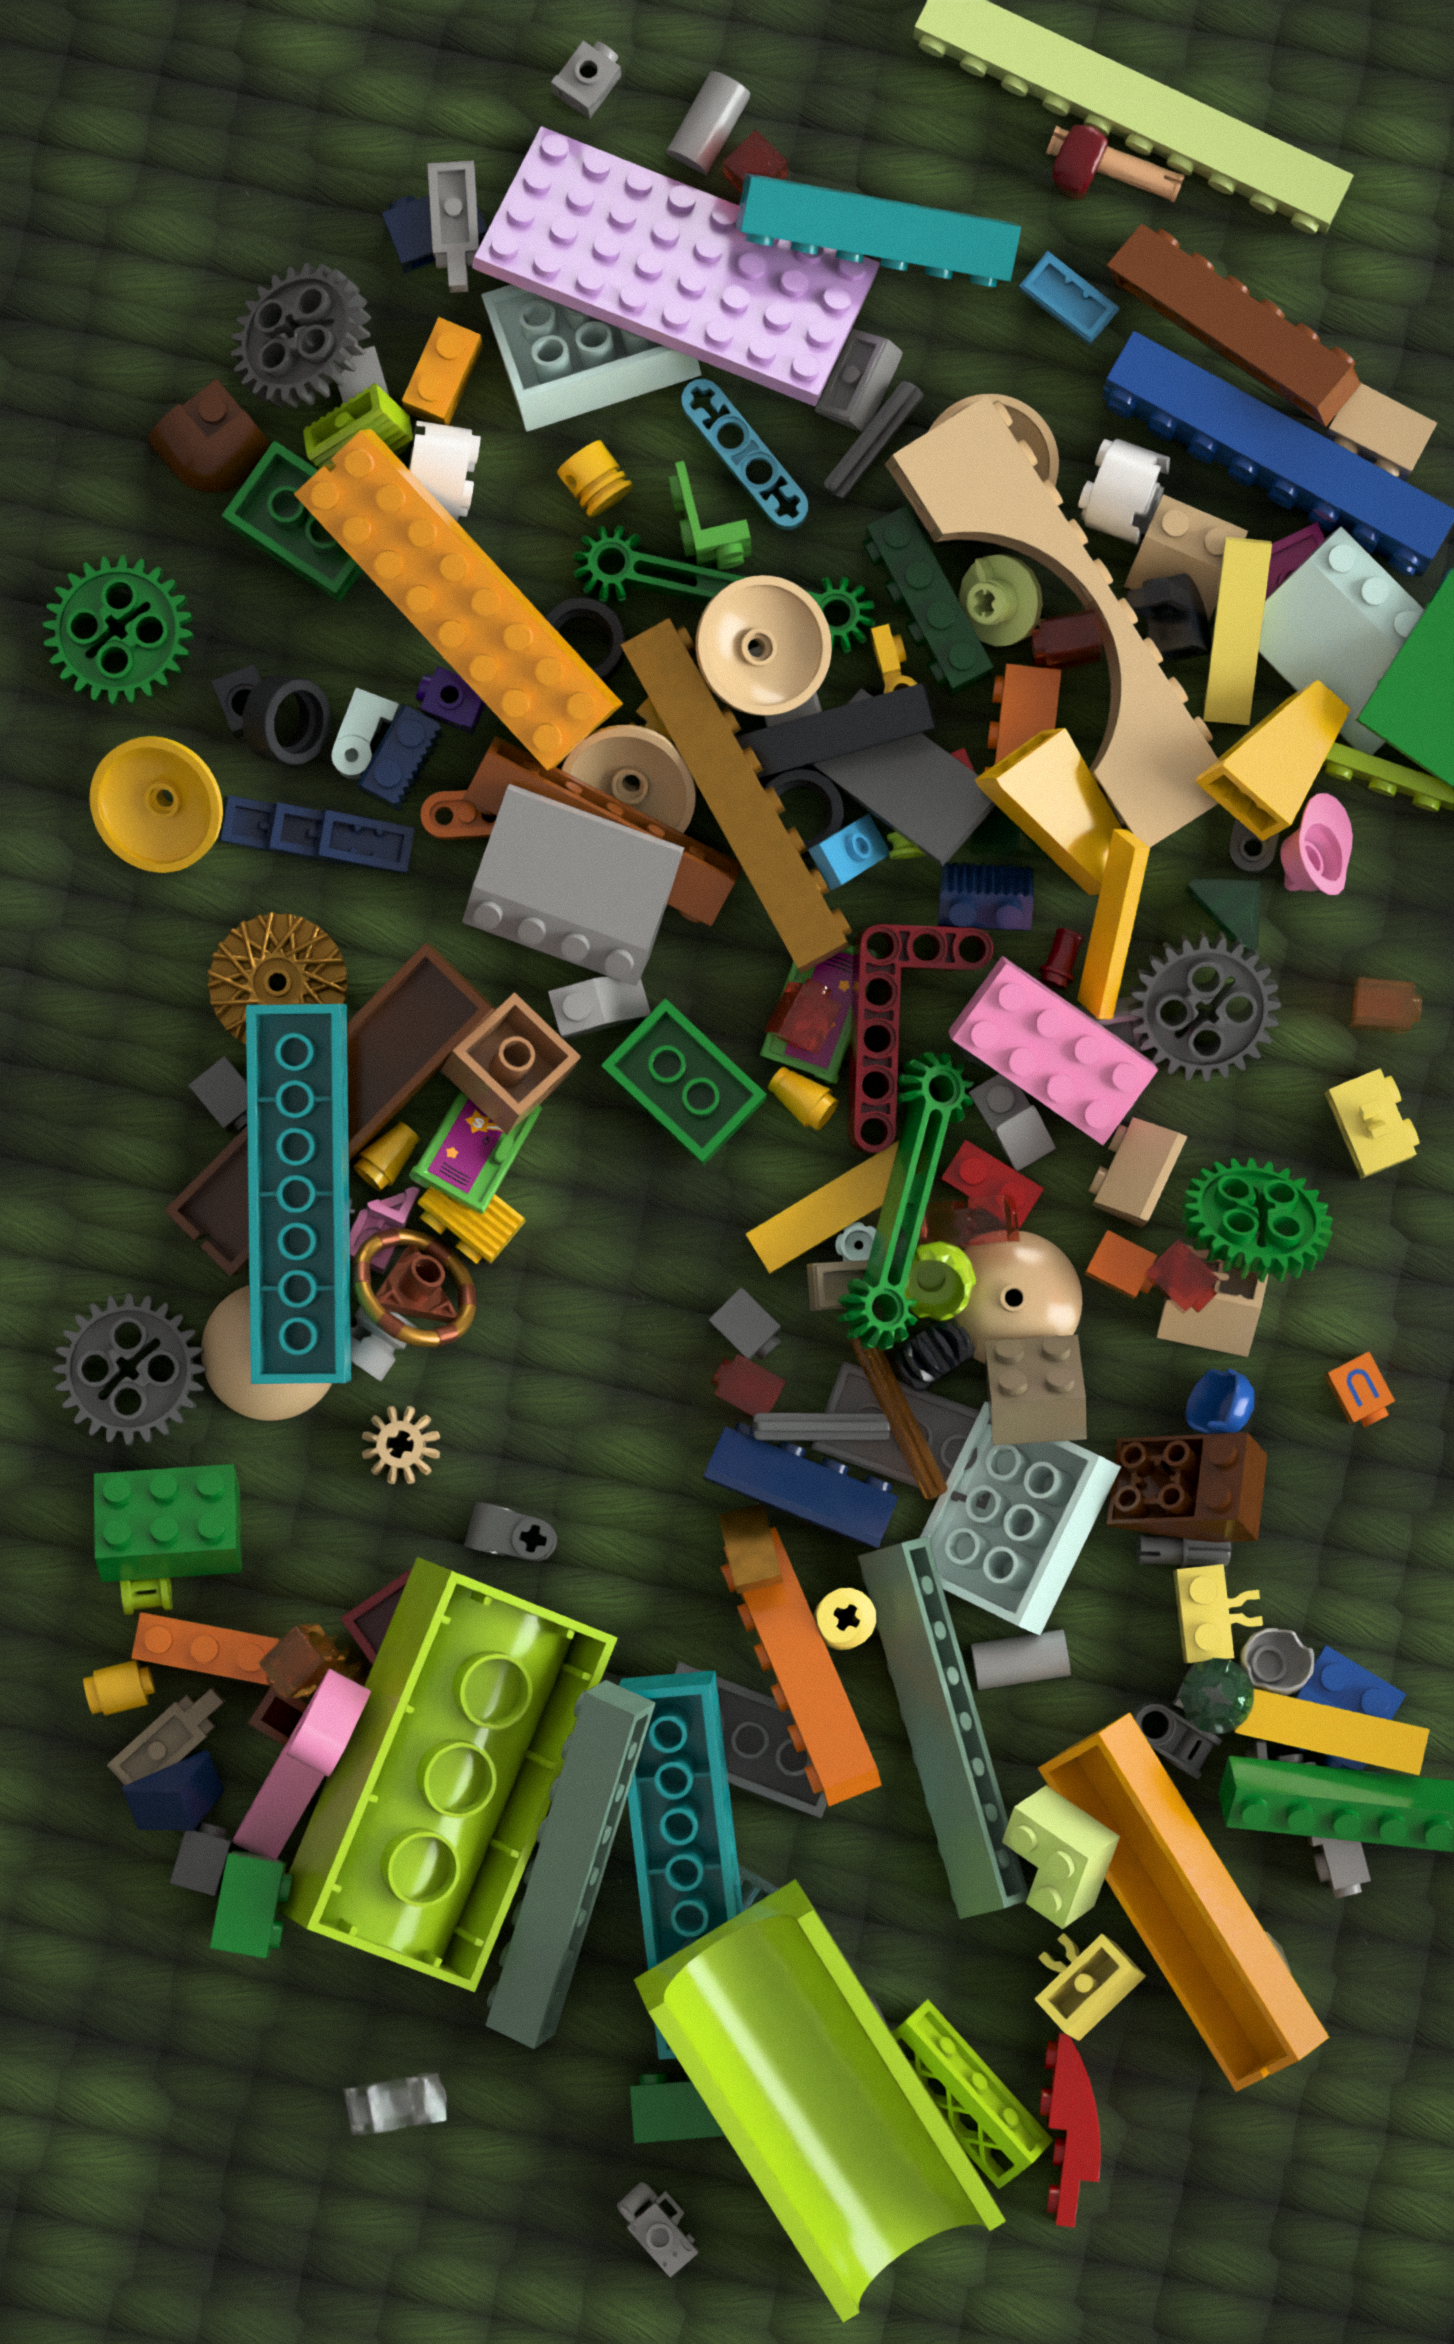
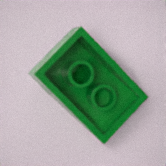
M240 1849L227 1854L210 1948L265 1959L269 1957L271 1948L279 1950L284 1929V1921L276 1920L279 1902L288 1903L293 1882V1874L285 1873L287 1862Z

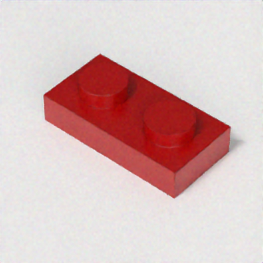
M966 1139L940 1179L1017 1229L1021 1227L1044 1190L1038 1184Z

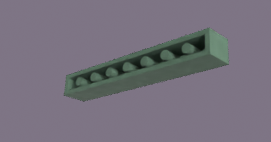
M927 1536L859 1555L862 1580L867 1587L869 1598L876 1611L875 1626L881 1637L887 1658V1669L892 1677L900 1705V1716L906 1726L912 1747L913 1762L919 1772L925 1794V1805L931 1815L938 1840V1851L944 1861L951 1886V1897L956 1905L959 1918L976 1916L1027 1901L1029 1893L1018 1854L1002 1843L1009 1822L929 1538Z
M608 1680L601 1682L590 1690H585L576 1702L574 1716L577 1717L573 1733L568 1736L562 1748L561 1757L565 1761L561 1774L555 1779L549 1792V1800L552 1801L549 1815L541 1823L536 1835V1841L540 1843L536 1858L531 1861L525 1872L524 1883L527 1884L526 1892L512 1916L511 1924L515 1926L511 1941L506 1944L499 1959V1965L503 1967L500 1979L493 1986L487 1999V2007L491 2009L486 2026L532 2049L537 2048L556 2033L655 1706V1702Z

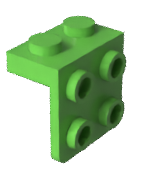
M675 462L676 475L668 476L669 489L675 513L684 511L686 519L679 521L686 557L695 556L696 564L700 567L716 564L717 569H729L743 564L744 557L751 556V536L747 520L701 530L685 462Z

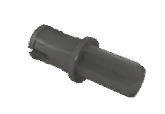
M1138 1535L1137 1545H1140V1548H1136L1138 1565H1178L1179 1569H1184L1187 1565L1211 1566L1224 1564L1226 1566L1231 1558L1230 1542L1213 1543L1180 1537Z

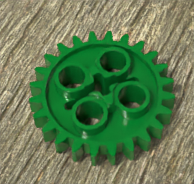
M125 555L120 556L118 565L114 568L111 567L105 556L102 557L101 570L96 572L87 562L83 563L86 576L80 579L72 573L67 574L73 587L70 590L56 587L55 591L62 599L61 605L51 603L46 606L48 611L56 616V620L43 622L45 630L55 633L54 637L44 641V646L49 650H59L49 660L53 667L67 665L60 675L62 681L66 683L77 677L74 691L80 695L88 687H91V699L94 703H98L103 694L108 693L110 704L114 707L118 704L120 694H125L130 704L136 705V692L141 690L150 700L153 699L154 695L151 685L157 682L161 687L168 689L170 686L164 675L168 671L177 675L182 674L180 667L174 662L176 657L190 658L191 654L186 648L181 646V642L194 640V634L187 629H182V625L193 621V616L189 612H178L187 603V599L184 595L171 597V594L177 587L176 582L171 579L160 584L163 575L162 569L157 567L147 575L146 563L141 558L133 569L129 568ZM125 588L133 593L132 602L124 609H115L110 606V596L114 591ZM145 603H149L151 605L150 609L147 612H144L138 615L135 619H132L137 614L142 605H144ZM88 618L97 621L98 628L94 636L89 639H79L75 636L74 630L79 621ZM115 622L121 627L126 625L124 628L128 635L122 640L116 635L111 637L113 634L110 626ZM148 623H158L163 626L161 638L150 644L142 642L139 634L143 626ZM106 642L94 658H87L86 655L91 649H95ZM113 653H123L128 656L126 668L116 674L105 671L106 659Z
M1231 1158L1228 1168L1216 1161L1211 1172L1202 1168L1198 1179H1191L1181 1205L1183 1212L1180 1222L1187 1224L1184 1235L1196 1238L1193 1246L1194 1250H1209L1207 1262L1220 1259L1224 1261L1222 1271L1227 1272L1233 1267L1239 1268L1241 1279H1245L1249 1272H1255L1259 1281L1264 1283L1267 1274L1271 1273L1278 1282H1283L1286 1271L1296 1279L1300 1278L1302 1269L1311 1272L1316 1261L1321 1262L1333 1232L1330 1230L1333 1218L1326 1215L1327 1203L1316 1202L1319 1191H1305L1303 1189L1306 1183L1305 1178L1295 1181L1289 1179V1168L1276 1173L1273 1172V1164L1270 1161L1265 1164L1264 1168H1257L1254 1159L1249 1158L1246 1167H1242L1235 1158ZM1257 1199V1206L1253 1207L1255 1200ZM1257 1232L1260 1233V1234H1259V1237H1258V1240H1256V1234H1257Z

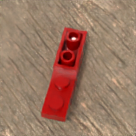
M1057 2031L1056 2041H1047L1044 2068L1053 2069L1051 2087H1042L1039 2105V2116L1047 2117V2127L1064 2130V2137H1055L1052 2165L1060 2166L1058 2185H1049L1046 2213H1054L1055 2225L1075 2228L1080 2180L1099 2182L1101 2160L1100 2128L1091 2083L1081 2056L1071 2037L1064 2033V2031Z

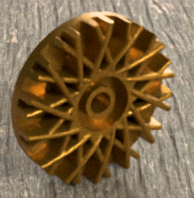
M268 913V915L264 916L257 915L256 918L247 922L243 921L239 924V927L230 930L228 937L218 944L219 948L212 956L213 962L211 969L208 970L209 982L207 983L211 997L210 1003L225 1029L244 1044H246V1005L345 1004L348 975L340 950L326 932L301 916L297 917L289 913ZM278 974L285 976V988L281 991H273L270 988L271 978Z

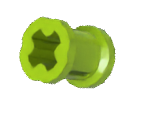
M170 1578L120 1581L123 1610L126 1616L133 1615L134 1610L155 1607H163L165 1611L173 1609ZM137 1591H157L156 1593L137 1594Z

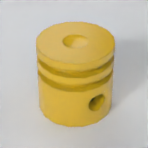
M601 440L582 448L557 470L558 476L574 498L581 499L579 504L582 509L588 508L586 514L589 518H593L608 510L633 488L630 480L624 481L627 478L624 471L618 472L620 469L619 464Z

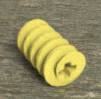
M839 1588L827 1594L816 1606L813 1614L825 1645L836 1650H850L862 1644L872 1634L876 1624V1611L871 1600L863 1592L853 1588ZM848 1608L852 1611L850 1620L856 1624L854 1627L848 1626L843 1630H839L836 1627L839 1619L833 1615L834 1611L840 1613Z

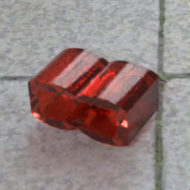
M1094 609L1038 619V627L1036 630H1031L1030 638L1034 664H1043L1044 668L1062 670L1100 662L1102 646Z

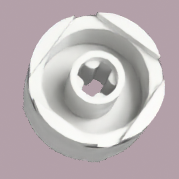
M416 421L414 447L411 448L408 469L455 521H458L459 516L467 517L468 509H470L474 482L465 480L466 472H474L481 437L472 435L471 429Z
M1104 439L1095 461V465L1100 467L1094 483L1087 481L1080 496L1078 507L1083 509L1081 520H1084L1085 526L1139 545L1141 542L1140 533L1146 534L1160 503L1164 487L1157 483L1159 472L1168 475L1170 457L1120 439H1115L1113 442Z

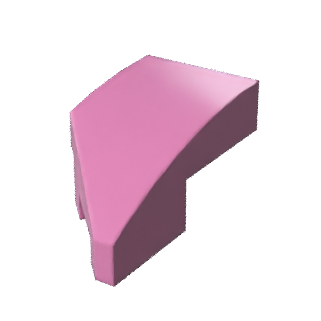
M414 1186L407 1188L401 1194L381 1201L376 1199L368 1202L367 1208L360 1210L350 1232L351 1261L354 1260L361 1244L372 1234L390 1228H405L420 1189ZM396 1246L377 1252L371 1260L370 1269L384 1274Z

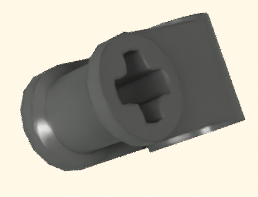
M475 1501L464 1547L499 1556L509 1555L529 1561H542L548 1559L554 1553L557 1547V1535L549 1523L539 1518L515 1513L514 1510ZM535 1527H540V1535L547 1538L545 1546H537L535 1552H529L530 1545L523 1541L525 1533L533 1534Z
M1145 1703L1138 1706L1133 1712L1132 1717L1142 1733L1141 1722L1147 1713L1158 1711L1165 1720L1164 1730L1159 1736L1149 1738L1144 1734L1152 1749L1164 1756L1163 1759L1199 1780L1202 1776L1200 1768L1213 1747H1219L1223 1740L1188 1718L1186 1720L1163 1705Z

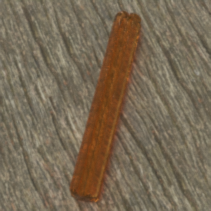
M860 1337L852 1340L849 1339L874 1394L891 1424L894 1436L923 1497L926 1500H932L946 1493L947 1485L884 1352L878 1349L876 1345L868 1350L861 1348Z

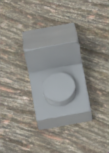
M999 1073L968 1092V1095L974 1100V1105L1015 1171L1022 1170L1056 1149L1035 1105L1031 1106L1021 1088Z

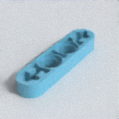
M696 379L690 382L684 388L681 396L682 410L688 420L774 526L782 530H794L800 527L808 515V500L803 491L713 381ZM697 391L703 396L709 392L713 395L710 399V405L717 416L720 415L723 409L729 413L718 418L710 429H707L704 425L711 422V417L702 407L696 410L691 408L694 404L693 393ZM726 425L737 426L744 434L743 442L735 449L724 448L717 440L718 432ZM761 460L771 466L773 474L768 482L757 485L748 480L746 469L750 463ZM780 480L786 484L779 487V493L787 502H791L794 499L799 502L796 506L797 516L791 518L788 514L781 517L776 514L780 509V505L773 494L766 501L761 496L772 491Z

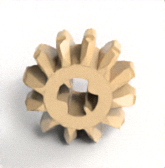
M391 1406L387 1408V1414L391 1423L386 1425L377 1415L371 1418L373 1425L381 1431L379 1435L363 1432L362 1439L376 1443L377 1448L366 1449L362 1452V1456L364 1459L380 1456L381 1459L371 1469V1472L376 1476L382 1473L388 1465L391 1466L387 1476L388 1483L395 1484L398 1480L399 1470L403 1469L406 1482L413 1484L415 1483V1475L412 1467L416 1465L422 1473L429 1475L431 1468L421 1459L424 1455L433 1459L440 1457L438 1450L426 1448V1443L439 1440L440 1434L438 1431H431L426 1434L421 1433L431 1422V1418L428 1415H424L415 1425H412L415 1416L414 1407L407 1406L403 1421H399L396 1408ZM401 1432L410 1434L407 1440L410 1443L414 1442L412 1452L404 1451L401 1458L393 1457L392 1454L396 1451L393 1448L389 1449L391 1438L399 1439Z

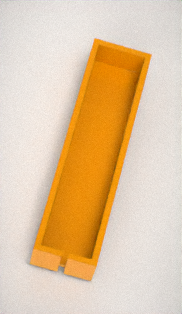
M372 429L360 430L331 458L334 464L324 465L294 495L547 771L558 766L572 750L594 732L623 703Z
M1131 1713L1124 1715L1068 1747L1038 1767V1770L1051 1789L1120 1836L1105 1879L1235 2092L1264 2079L1269 2074L1272 2075L1298 2062L1329 2038Z

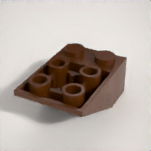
M1248 1432L1117 1438L1114 1463L1121 1466L1111 1487L1107 1525L1109 1527L1213 1543L1258 1541L1267 1454Z

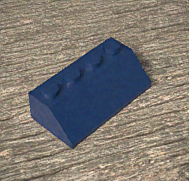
M737 1422L734 1430L726 1426L724 1427L704 1473V1480L875 1550L879 1548L898 1500V1496L890 1494L893 1485L870 1475L866 1476L864 1483L847 1476L849 1467L825 1457L821 1465L803 1458L806 1452L805 1449L786 1441H780L778 1447L754 1439L752 1427Z

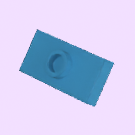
M1049 251L1045 253L1018 288L1019 291L1089 346L1109 324L1120 308Z
M870 814L855 820L809 849V853L830 891L889 856L890 852Z

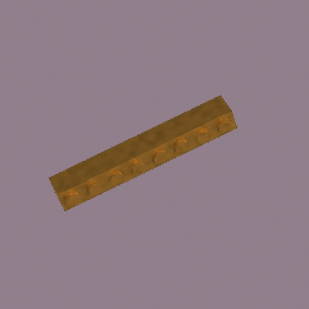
M670 618L621 644L622 649L800 973H804L849 948L850 946L845 938L846 935L852 932L840 908L830 911L823 898L824 894L830 892L817 867L808 871L800 855L808 850L795 826L786 831L778 814L786 810L773 786L764 790L755 775L763 771L751 746L742 750L733 735L741 730L729 706L719 709L712 696L714 692L706 683L701 670L697 669L690 653L696 650V646L685 626L683 625L675 629Z

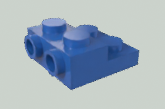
M1324 1645L1314 1662V1673L1306 1684L1295 1693L1293 1698L1391 1720L1406 1694L1329 1646ZM1296 1747L1297 1749L1303 1751L1304 1753H1306V1751H1307L1306 1749H1302V1748ZM1324 1754L1326 1756L1322 1761V1764L1327 1767L1363 1770L1367 1764Z

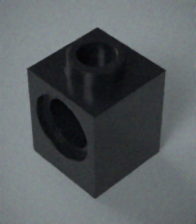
M255 664L212 680L235 739L244 736L243 716L235 713V704L242 696L249 695L255 686L262 681ZM276 714L274 717V724L278 722Z

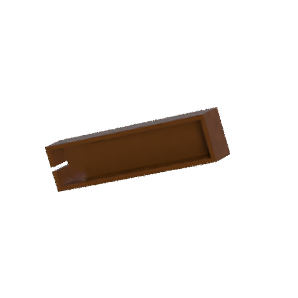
M425 943L347 1023L349 1162L444 1066L452 1050L496 1010L430 944ZM248 1125L164 1210L193 1240H201L207 1234L213 1238V1240H206L201 1248L229 1276L239 1275L249 1265Z

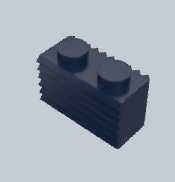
M402 704L357 783L360 791L395 811L403 810L401 803L407 802L406 795L412 794L410 787L416 786L415 779L421 778L419 771L425 770L424 763L430 762L428 755L434 754L433 747L439 746L438 739L443 738L439 723Z
M946 862L940 869L938 927L1031 931L1034 900L1033 869L1030 866L1024 869L1021 865L1014 868L1011 864L1005 868L1002 864L998 867H995L993 864L986 867L983 863L977 866L973 862L968 866L963 862L959 866L956 862L951 865Z

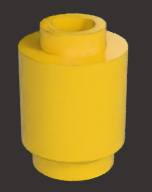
M136 1659L94 1670L93 1676L83 1678L84 1689L92 1714L103 1712L107 1716L149 1704L148 1695L155 1693V1685L149 1666L141 1668Z

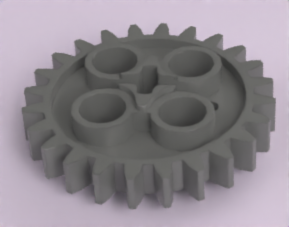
M305 263L301 274L292 266L288 267L286 280L284 281L274 274L272 276L273 288L269 291L259 286L257 290L261 299L258 302L247 300L245 304L251 310L250 315L238 317L236 320L244 326V330L232 335V339L240 345V347L231 352V356L239 362L234 370L243 378L241 383L263 402L269 401L277 408H281L285 402L292 409H296L300 399L311 406L314 404L316 392H320L328 398L330 396L329 384L334 381L339 386L344 385V380L341 376L344 369L352 372L356 371V366L350 360L353 356L365 354L366 351L357 344L359 340L370 337V333L361 326L367 323L371 316L363 310L368 302L358 293L360 288L337 269L332 271L325 264H320L316 270L309 263Z
M1200 931L1197 943L1191 944L1186 935L1182 934L1180 936L1181 948L1175 950L1169 943L1164 942L1163 947L1166 956L1163 959L1151 953L1148 955L1153 967L1152 971L1145 969L1137 970V975L1144 983V986H1131L1130 992L1132 996L1140 1000V1002L1128 1005L1130 1015L1141 1018L1131 1023L1134 1034L1145 1033L1138 1041L1142 1050L1154 1047L1150 1054L1154 1064L1167 1058L1165 1067L1169 1074L1174 1073L1181 1065L1183 1066V1074L1186 1080H1190L1195 1070L1198 1069L1201 1070L1205 1082H1209L1212 1069L1218 1068L1225 1079L1228 1078L1229 1064L1234 1063L1239 1069L1244 1071L1246 1069L1243 1060L1244 1055L1249 1054L1257 1059L1261 1057L1255 1045L1258 1041L1271 1044V1036L1264 1028L1279 1025L1277 1017L1268 1012L1281 1008L1279 998L1269 995L1279 988L1275 979H1265L1271 972L1267 962L1255 966L1259 959L1256 949L1253 948L1242 955L1244 944L1241 939L1237 938L1230 947H1227L1223 932L1218 933L1214 943H1209L1204 931ZM1208 966L1215 969V975L1208 982L1198 983L1192 980L1193 974L1200 967ZM1228 977H1234V981L1232 983H1228L1225 986H1223L1224 981ZM1241 996L1249 999L1248 1005L1241 1012L1232 1013L1226 1010V1005L1234 997ZM1179 1000L1183 1003V1008L1176 1015L1165 1016L1160 1013L1161 1007L1167 1001ZM1200 1001L1204 1004L1211 1002L1213 1008L1210 1011L1203 1008L1197 1010L1196 1004ZM1186 1026L1185 1032L1181 1036L1175 1035L1176 1030ZM1203 1030H1212L1217 1033L1216 1038L1209 1045L1199 1046L1193 1043L1195 1036Z
M127 1293L124 1306H119L113 1296H108V1310L102 1311L95 1303H91L90 1310L93 1318L87 1320L80 1315H76L74 1318L81 1328L78 1333L70 1330L63 1331L65 1337L72 1343L70 1348L58 1347L55 1350L58 1354L67 1358L66 1364L53 1367V1371L66 1375V1381L55 1386V1389L60 1392H70L71 1397L62 1406L64 1409L75 1407L80 1409L74 1419L76 1424L84 1423L88 1419L92 1420L89 1429L90 1435H97L105 1427L107 1428V1442L113 1443L119 1432H123L126 1445H133L136 1432H140L144 1441L151 1443L153 1428H157L163 1435L168 1436L170 1432L167 1421L171 1418L180 1424H184L185 1420L179 1409L182 1406L191 1409L197 1407L188 1395L190 1391L199 1392L204 1390L203 1386L193 1381V1375L206 1372L205 1367L193 1364V1358L204 1353V1349L201 1347H189L188 1343L197 1335V1332L193 1329L184 1332L179 1330L186 1319L182 1314L175 1316L171 1320L167 1319L171 1307L169 1304L164 1303L155 1312L153 1311V1298L151 1296H146L140 1307L136 1306V1300L131 1293ZM128 1324L138 1325L142 1333L140 1343L133 1349L122 1348L118 1339L120 1330ZM154 1339H159V1347L136 1366V1370L140 1374L138 1378L134 1380L125 1377L114 1388L107 1399L101 1400L99 1394L123 1374L124 1369L120 1365L124 1359L131 1362L136 1361ZM166 1356L171 1358L175 1367L172 1377L165 1382L155 1381L151 1374L153 1362L159 1357ZM94 1357H103L109 1367L107 1376L100 1382L94 1383L89 1381L85 1372L87 1363ZM133 1389L141 1396V1406L136 1413L127 1416L119 1410L118 1399L123 1392Z

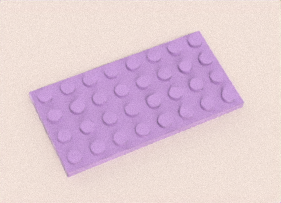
M541 126L474 256L472 269L816 406L876 277L880 262L863 256L862 263L839 259L835 257L836 249L820 246L818 254L799 252L790 249L792 241L774 238L773 246L745 241L747 233L740 232L735 228L739 210L738 205Z

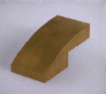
M764 1503L718 1514L737 1594L783 1583Z

